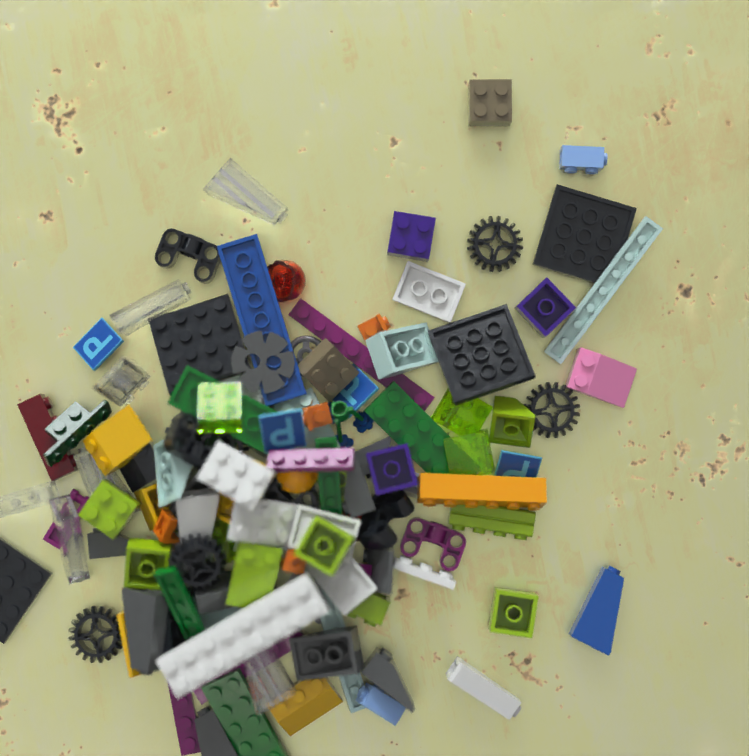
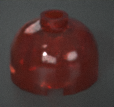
M276 260L267 267L278 302L296 299L304 291L306 284L305 274L301 266L294 261Z

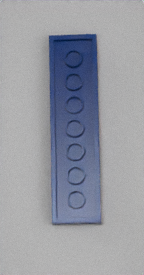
M254 234L217 246L244 337L250 333L262 331L265 343L269 332H273L288 342V345L280 353L293 351L258 235ZM250 354L253 366L257 368L260 364V359L256 354ZM270 356L266 361V365L270 370H278L281 366V360L277 356ZM296 358L291 378L278 374L285 383L282 388L265 394L262 381L259 385L266 406H272L307 394Z

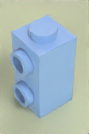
M562 145L560 148L559 170H564L565 173H577V170H582L586 174H598V171H601L607 165L608 155L604 153V147Z
M366 682L359 689L355 701L396 726L406 707L393 697L386 695L385 691L375 683L372 686Z

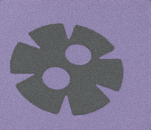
M256 331L243 337L241 341L248 350L235 346L231 358L234 374L246 371L238 379V382L244 388L255 393L261 381L265 394L282 388L285 383L278 374L291 378L295 366L293 351L280 353L288 345V342L273 332H269L265 343L262 331ZM256 354L259 357L260 364L257 368L251 369L246 366L245 358L247 355ZM270 356L280 358L281 366L278 370L273 371L267 367L266 361Z

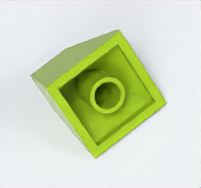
M495 395L489 443L530 448L535 414L516 398Z

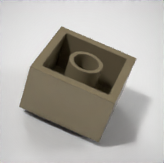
M512 79L469 80L468 126H510L512 122Z
M326 338L298 364L300 373L329 402L359 374L355 367Z

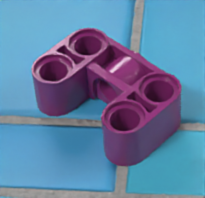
M419 517L411 518L408 521L400 543L403 555L406 557L415 556L420 549L422 541H427L443 548L439 559L440 565L446 571H454L460 563L466 546L464 535L445 525L433 521L430 522ZM415 521L422 523L423 526L422 530L418 533L411 530V524ZM456 535L462 538L461 545L457 547L452 546L450 543L451 538ZM412 541L415 543L416 547L413 552H406L404 550L406 542ZM449 555L453 556L455 563L452 566H445L443 563L444 558Z

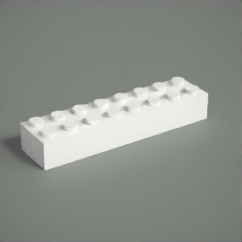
M307 571L164 653L156 660V663L178 699L327 614L331 608L310 571Z

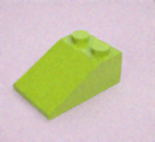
M238 541L226 605L245 608L274 590L282 549Z

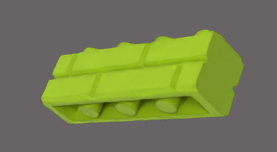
M457 505L456 507H450L448 524L452 525V529L464 531L465 527L473 528L475 533L485 534V531L488 530L494 531L493 535L506 537V533L514 534L515 539L527 540V537L533 536L536 512L523 509L509 510L503 506H499L497 509H487L486 506L466 508L465 505Z

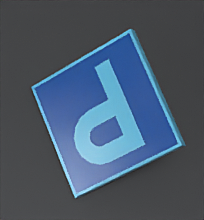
M101 318L73 348L91 369L96 371L124 341Z
M353 363L352 365L359 374L332 401H343L348 407L352 406L357 412L379 388Z
M302 409L259 416L264 454L268 453L269 450L307 447Z
M501 450L494 476L536 478L542 457Z

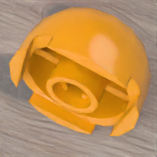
M318 472L277 473V481L283 487L281 489L291 494H301L309 491L314 486L318 477Z

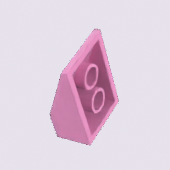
M580 347L577 349L565 384L566 389H571L624 408L637 368Z

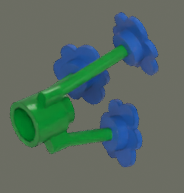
M343 401L328 402L332 424H336L337 435L335 436L341 448H350L354 444V441L348 438L346 434L342 435L341 422L346 421L350 414L355 416L353 426L357 427L358 432L363 433L366 429L370 430L373 427L372 423L374 420L365 411L356 412L352 406L348 407Z

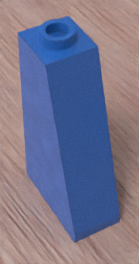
M611 566L608 569L601 568L569 632L571 637L608 656L612 649L624 578L619 575L621 571Z

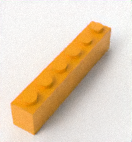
M420 473L417 478V503H423V506L427 507L444 504V507L465 505L466 508L486 506L487 509H497L499 506H504L509 510L528 507V510L536 511L543 508L547 503L546 478Z

